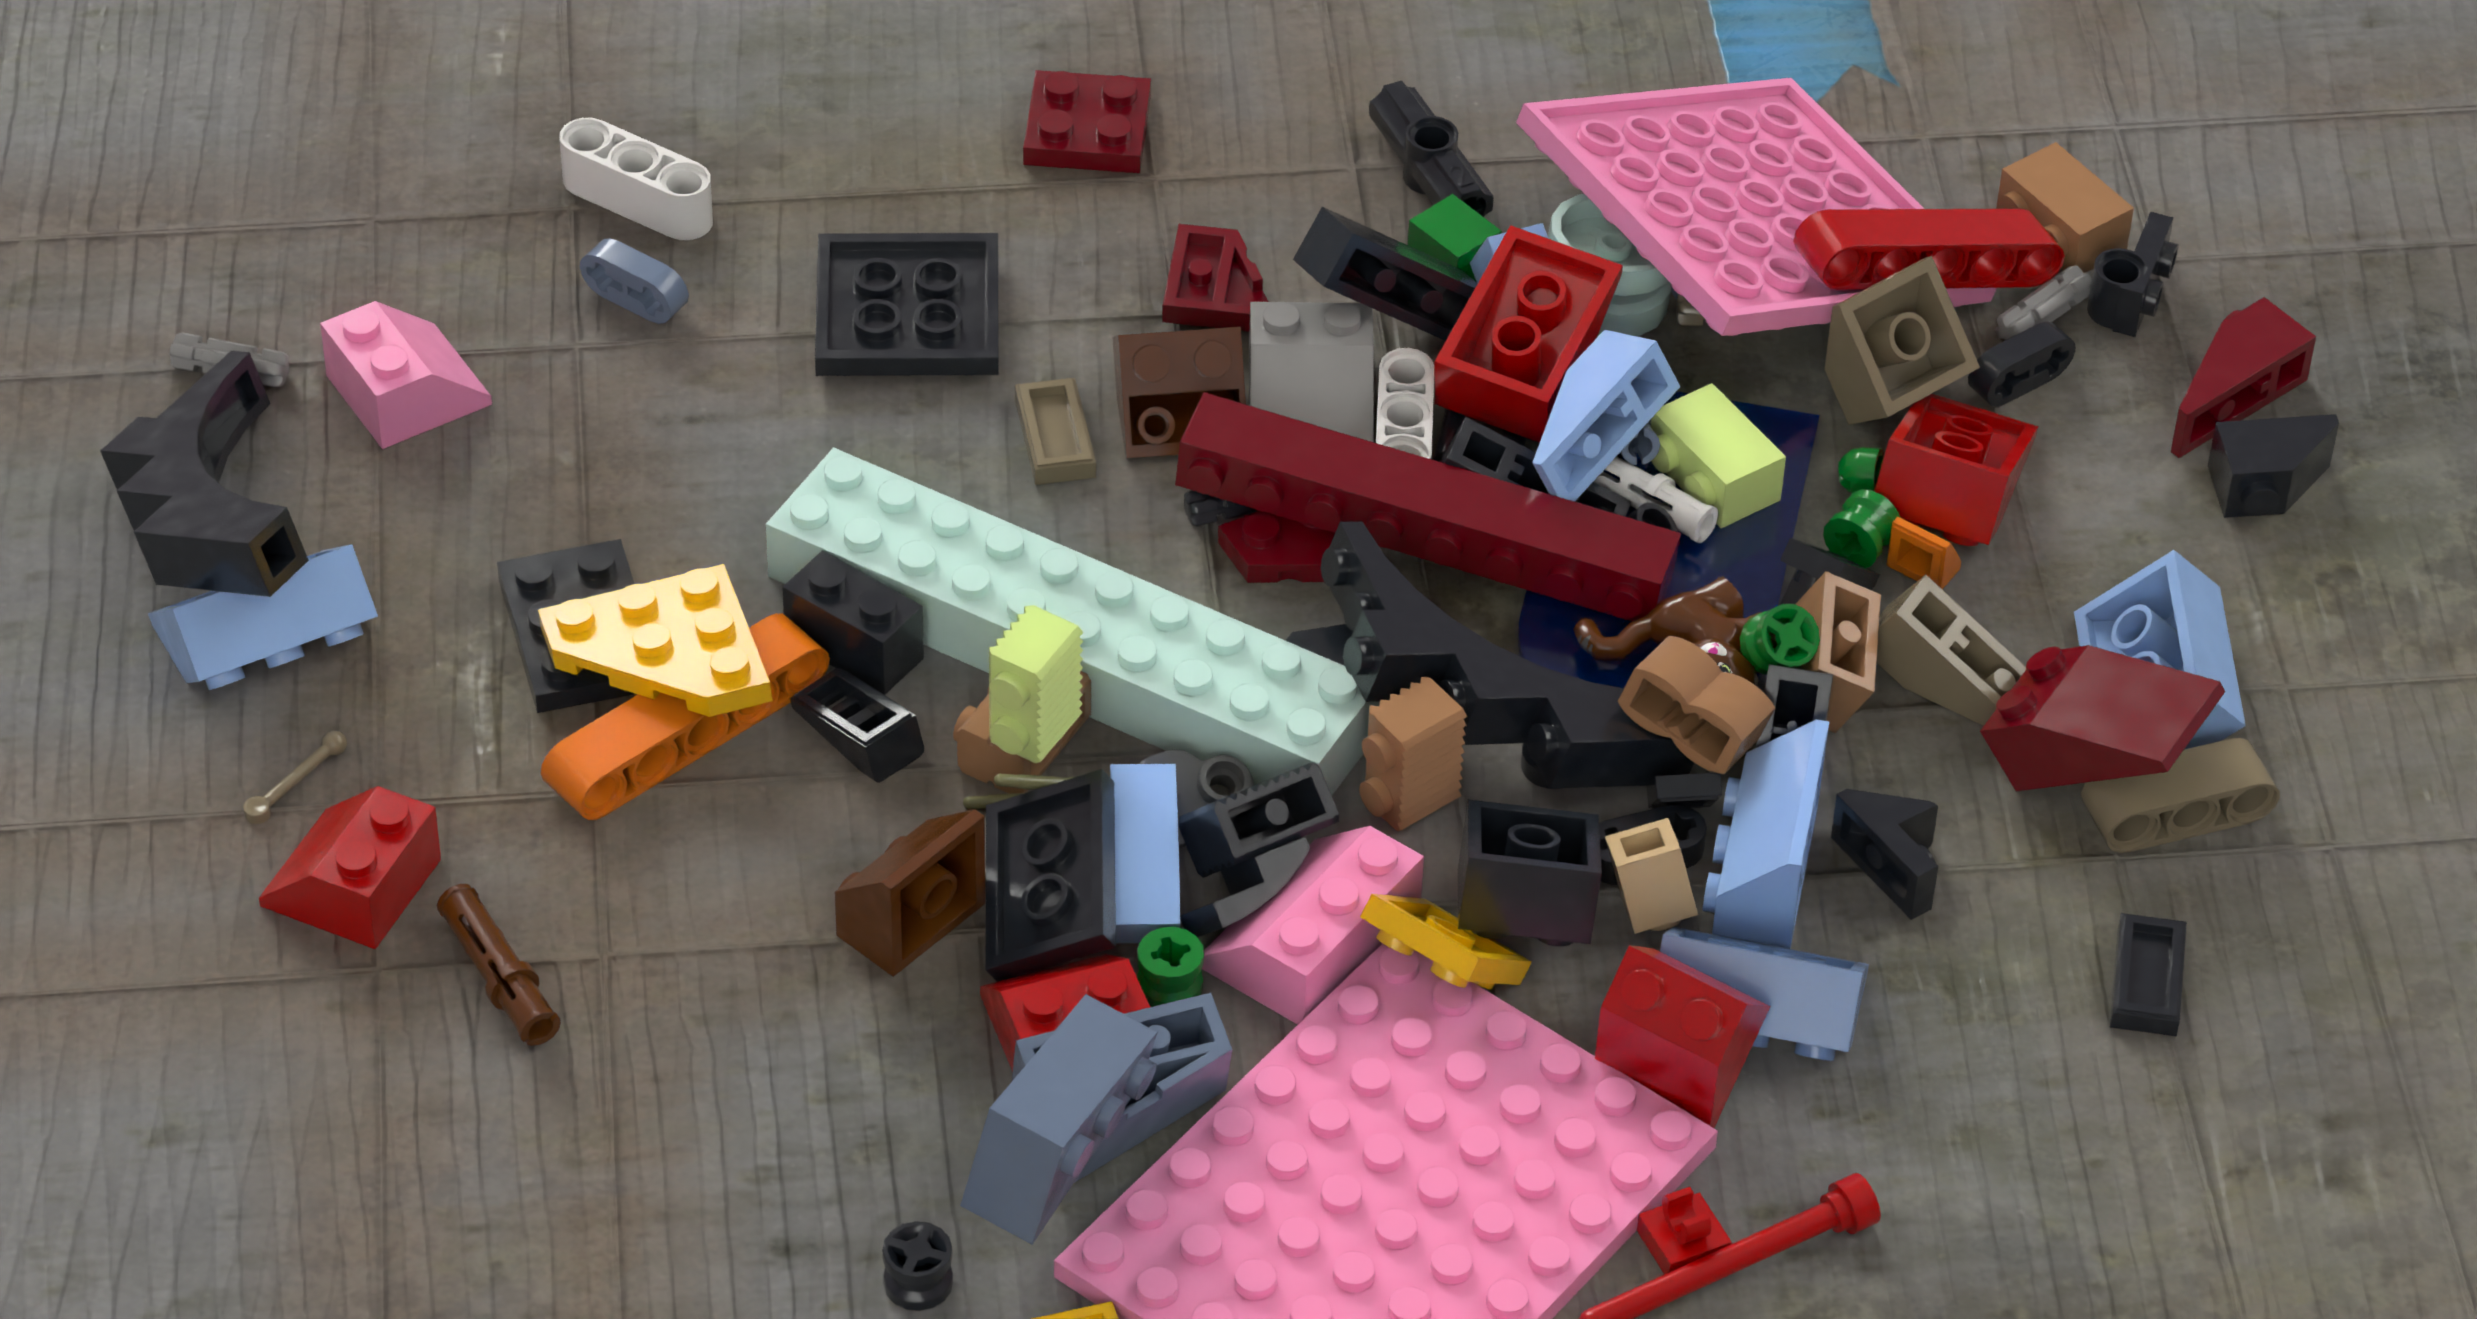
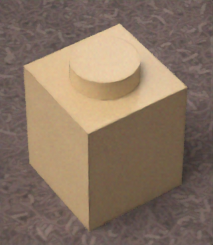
M1668 818L1605 836L1621 898L1635 934L1646 930H1666L1676 926L1683 919L1698 915L1681 848Z

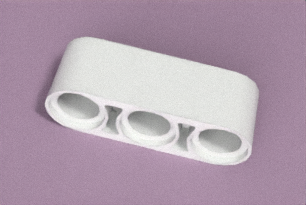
M595 118L572 120L564 125L560 131L563 184L572 194L674 239L694 240L710 231L713 226L711 177L706 167Z
M1398 348L1382 357L1379 365L1376 443L1431 459L1434 364L1433 360L1426 353L1418 349Z

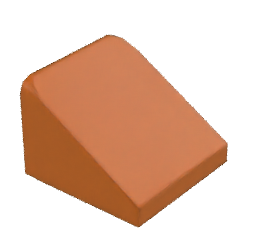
M1897 517L1892 522L1886 566L1916 581L1926 574L1943 589L1961 568V559L1952 543L1902 518Z

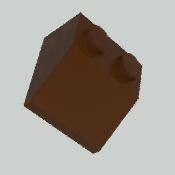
M973 809L928 819L907 836H900L895 839L883 855L861 872L850 874L841 883L838 890L835 891L836 936L894 977L985 905L984 815Z

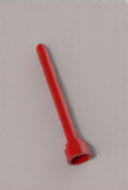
M1853 1173L1831 1183L1828 1187V1193L1820 1197V1204L1582 1312L1579 1319H1635L1830 1229L1836 1233H1841L1845 1230L1850 1234L1860 1232L1879 1223L1881 1219L1877 1197L1868 1181L1861 1174Z

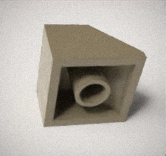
M1932 256L1908 266L1832 307L1825 372L1849 425L1887 418L1980 368Z

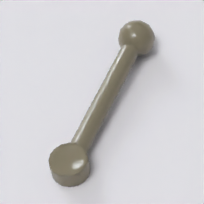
M336 730L327 732L322 738V746L263 797L254 796L247 799L243 806L246 820L252 824H261L267 821L271 816L270 807L327 757L330 755L336 756L345 751L347 747L345 735Z

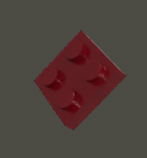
M1035 70L1023 146V165L1140 173L1151 99V78Z

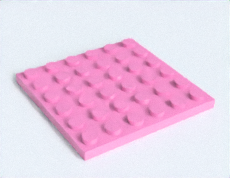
M1792 78L1524 103L1516 122L1535 142L1537 149L1546 154L1568 176L1570 183L1580 189L1601 210L1603 217L1615 225L1636 247L1637 252L1643 258L1649 260L1671 283L1674 291L1685 297L1706 319L1708 326L1721 336H1735L1743 333L1827 324L1831 322L1832 307L1863 291L1828 288L1797 251L1793 241L1794 235L1799 225L1808 216L1817 211L1827 209H1924ZM1948 288L1946 290L1953 306L1960 307L1962 305L1991 302L1997 288Z

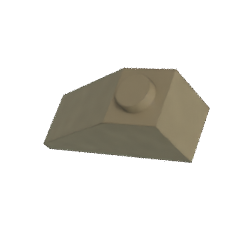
M1926 574L1891 602L1879 616L1876 663L1903 688L1983 726L1997 709V701L2013 688L2026 670L2024 664Z

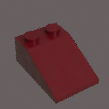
M2086 645L2066 649L2052 646L2037 652L2027 661L2025 672L2013 688L1997 701V709L1980 732L2016 792L2165 773L2171 769L2226 691L2220 681L2094 646Z

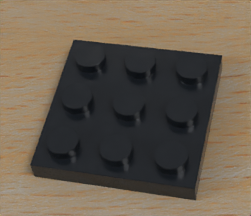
M998 233L818 234L815 336L816 376L999 375Z

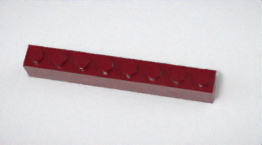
M1203 392L1179 445L1176 486L1334 533L1340 522H1363L1379 547L1415 556L1439 565L1462 570L1621 619L1635 621L1646 616L1664 599L1673 577L1681 537L1679 532Z

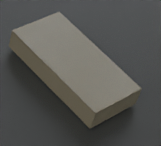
M1075 378L1016 384L1015 403L1035 485L1096 478V460Z

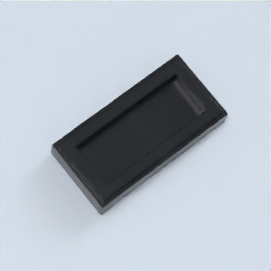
M2126 913L2120 914L2110 1028L2177 1036L2181 1011L2186 921Z

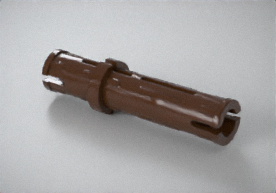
M465 883L457 884L447 889L438 900L437 911L445 918L462 944L466 954L471 958L486 981L485 991L490 1002L495 1008L506 1012L517 1029L519 1037L527 1045L536 1046L549 1041L559 1031L561 1022L558 1014L552 1010L538 989L540 984L539 976L529 963L519 960L504 937L503 932L496 925L479 899L474 887L471 888L469 884Z

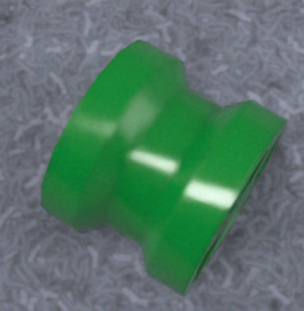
M1865 489L1854 491L1842 505V512L1835 513L1824 526L1823 538L1829 551L1865 568L1871 567L1882 554L1883 546L1890 544L1892 522L1897 517L1900 518V515L1895 506L1883 495Z
M1781 604L1751 617L1743 626L1740 635V648L1743 656L1755 667L1757 672L1764 675L1768 674L1769 664L1796 668L1809 662L1816 654L1820 642L1819 628L1814 617L1806 609L1795 604ZM1769 632L1775 634V640L1777 642V646L1775 649L1773 648Z
M1161 927L1149 932L1141 939L1137 948L1139 968L1137 979L1150 1007L1201 995L1203 991L1201 969L1204 964L1203 945L1196 935L1178 927Z

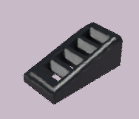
M841 667L832 670L790 698L792 708L858 770L877 783L884 781L921 757L924 753V744L916 715ZM844 696L847 697L845 700L841 701L834 707L830 709L827 708L839 699L843 698Z

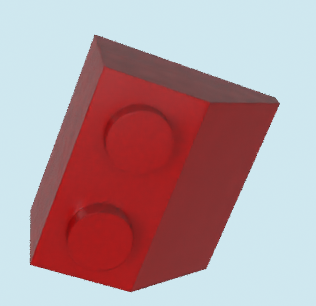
M376 786L326 808L259 897L260 907L376 950L441 861L436 807Z
M1629 945L1600 1008L1595 1059L1622 1072L1707 1125L1715 1128L1771 1006L1654 948Z
M1105 954L980 986L981 999L1012 1072L1016 1040L1055 1031L1085 994L1123 1014L1150 1008L1129 959Z

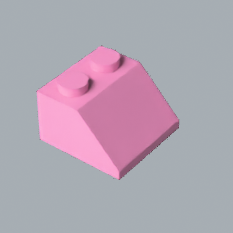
M374 301L320 323L326 376L382 449L492 405L489 392L432 322Z

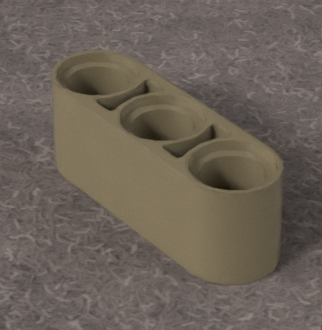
M2232 738L2184 749L2171 769L2165 773L2087 782L2081 791V798L2107 846L2112 851L2125 853L2258 821L2276 807L2280 799V792L2253 745L2246 739Z

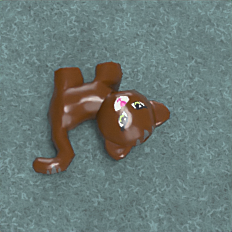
M1724 576L1718 577L1713 582L1698 589L1681 592L1662 599L1646 616L1629 623L1618 636L1604 637L1596 623L1588 618L1579 620L1573 628L1581 648L1596 660L1622 661L1639 646L1650 640L1660 645L1668 636H1674L1687 640L1704 650L1717 663L1722 672L1738 675L1758 686L1756 673L1759 672L1743 656L1740 648V635L1747 621L1761 612L1743 618L1744 603L1742 596ZM1769 632L1773 648L1775 649L1777 646L1775 634Z

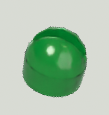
M1860 447L1851 449L1842 456L1838 462L1839 482L1847 492L1853 493L1861 489L1875 490L1884 458L1883 449Z

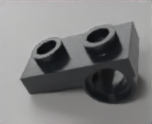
M2150 212L2135 251L2114 248L2106 250L2097 256L2094 263L2087 305L2088 314L2094 322L2112 329L2113 332L2136 337L2144 315L2155 316L2164 282L2158 281L2160 276L2170 278L2178 254L2179 244L2169 242L2173 217Z

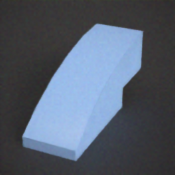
M1110 764V778L1114 781L1116 943H1140L1144 936L1158 928H1180L1176 764Z

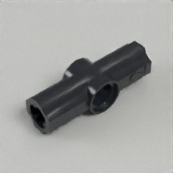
M1402 80L1384 85L1381 92L1370 100L1369 116L1403 162V179L1405 184L1415 192L1426 194L1433 205L1454 194L1484 217L1493 210V194L1458 148L1459 133L1456 126L1445 118L1435 116L1415 87H1407Z

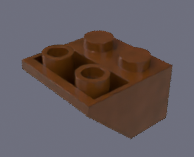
M1241 327L1126 334L1112 337L1116 395L1126 458L1178 455L1180 440L1203 392L1246 405Z

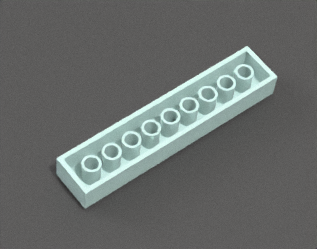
M834 447L766 523L768 577L786 584L823 550L922 605L923 643L925 646L989 673V647L996 646V639L1003 638V631L1010 630L1011 622H1017V614L1024 613V606L1035 605L1078 625L1083 631V634L1080 636L1083 640V643L1080 645L1083 649L1080 654L1083 658L1080 663L1083 667L1081 671L1087 673L1089 679H1091L1090 718L1165 751L1183 750L1202 761L1219 755L1232 756L1240 760L1248 768L1254 785L1313 762L1320 766L1331 795H1333L1363 755L1362 740L1368 737L1370 705L1379 706L1380 702H1365L1355 680L1347 672L1344 665Z

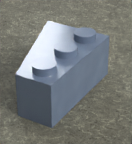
M1085 994L989 1108L960 1206L1033 1245L1104 1138L1107 1139L1116 1128L1130 1098L1139 1100L1150 1085L1157 1064L1149 1060L1158 1032Z

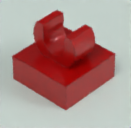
M1690 1186L1664 1195L1662 1206L1638 1214L1637 1232L1663 1274L1732 1244V1241L1701 1193L1694 1194Z

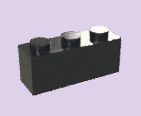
M1324 207L1320 209L1293 258L1299 266L1323 287L1445 341L1478 284L1461 269Z

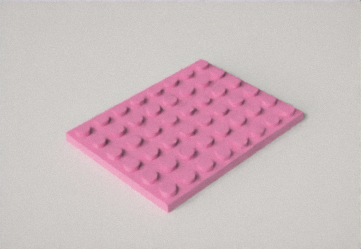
M1382 943L1054 1260V1278L1094 1304L1112 1301L1118 1319H1553L1637 1231L1638 1214L1661 1206L1663 1196L1674 1192L1716 1148L1718 1131L1622 1072L1596 1060L1594 1055L1477 984L1468 982L1466 988L1453 985L1432 973L1430 968L1434 961L1414 950L1412 956L1405 955Z

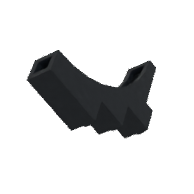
M230 351L157 418L137 417L100 450L156 585L271 597L309 561L287 507L252 501L226 490L219 484L227 458L245 430L271 404L250 352Z
M1363 522L1339 523L1330 547L1325 550L1322 556L1320 569L1325 584L1330 587L1344 614L1347 627L1353 632L1352 636L1345 643L1344 665L1347 672L1355 680L1365 702L1390 700V694L1400 695L1401 688L1410 689L1411 682L1420 683L1421 677H1429L1464 709L1467 717L1464 718L1466 726L1463 729L1466 735L1462 737L1465 742L1463 745L1526 743L1531 759L1536 762L1550 789L1647 786L1655 776L1690 773L1694 762L1677 748L1671 738L1656 735L1644 729L1623 711L1617 701L1624 688L1588 682L1554 671L1494 645L1451 618L1414 588L1384 555Z

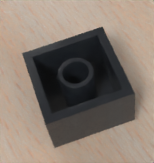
M1468 799L1458 863V929L1471 930L1474 934L1489 939H1499L1507 935L1532 937L1551 946H1568L1574 942L1591 944L1602 874L1599 815Z

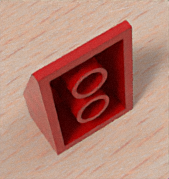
M1510 225L1434 361L1435 405L1540 443L1567 369L1598 336L1622 275L1623 265Z
M1930 394L1913 403L1890 437L1874 491L1883 495L1895 506L1900 518L1916 526L1922 524L1941 530L1946 539L1956 544L1977 546L1979 543L1989 545L2002 522L2039 426L1939 395Z

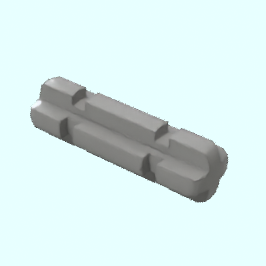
M2078 266L2068 267L2055 276V279L2049 280L2019 301L2018 305L2012 306L1999 315L1997 318L1998 327L1995 329L1999 339L2007 340L2045 321L2053 322L2070 310V306L2077 305L2089 296L2091 276L2089 273H2083Z
M183 332L176 334L170 347L171 365L177 369L196 372L199 366L202 367V373L206 374L230 351L250 352L264 386L282 387L289 375V356L282 351L264 348L262 354L257 353L258 348L256 346L208 338L207 343H203L202 336Z

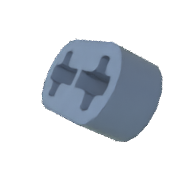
M611 238L603 239L580 260L581 274L587 285L595 293L657 324L666 323L688 302L689 293L687 286L675 270L620 241Z

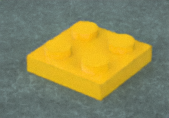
M1371 894L1360 915V918L1380 929L1376 938L1381 943L1405 955L1412 956L1414 950L1434 961L1430 968L1432 973L1458 987L1466 988L1468 982L1492 990L1495 984L1520 985L1532 961L1494 939L1480 937L1471 930L1458 929V918L1427 899Z

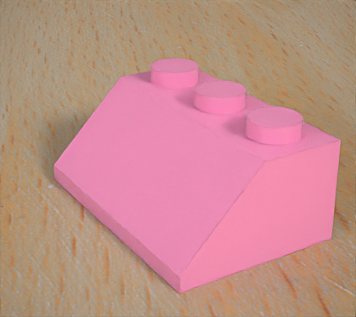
M1372 826L1315 839L1309 845L1310 850L1301 866L1281 890L1260 908L1243 919L1230 924L1204 950L1202 969L1298 1025L1382 944L1376 938L1380 929L1360 918L1371 894L1421 898L1424 856Z

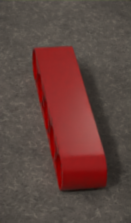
M2021 208L1827 209L1817 211L1808 216L1797 228L1793 240L1797 251L1828 288L1835 290H1865L1932 256L1946 289L2036 287L2051 280L2063 266L2065 258L2064 250L2029 210Z

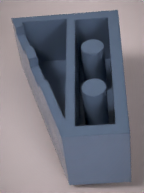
M1211 993L1124 1014L1158 1032L1149 1060L1157 1064V1068L1143 1096L1139 1100L1130 1098L1116 1128L1107 1139L1104 1138L1075 1182L1226 1091L1232 1047ZM1054 1031L1016 1040L1012 1081Z

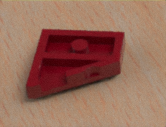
M1178 224L1162 304V322L1212 328L1241 327V331H1250V302L1269 301L1263 292V278L1256 264L1247 258V247L1239 231L1236 229Z
M1262 511L1251 513L1218 526V544L1247 583H1278L1285 579H1294L1300 582H1324L1320 569L1321 560L1325 550L1330 547L1335 535L1334 532Z

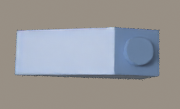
M1604 330L1567 369L1532 462L1550 495L1575 502L1680 388L1657 341Z

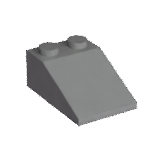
M1250 302L1249 406L1374 442L1373 309L1361 303Z

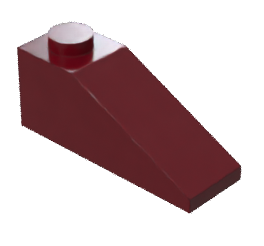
M2265 297L2243 310H2235L2221 322L2179 406L2171 453L2178 458L2183 457L2213 438L2216 422L2241 421L2307 381L2316 336Z

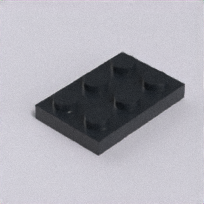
M621 539L497 562L499 583L537 713L635 694L610 686L608 676L583 668L578 675L555 669L541 630L538 614L539 609L559 605L573 599H583L624 589L627 586L633 585L634 580Z
M1099 769L986 805L985 970L998 982L1115 948L1114 781L1103 769Z

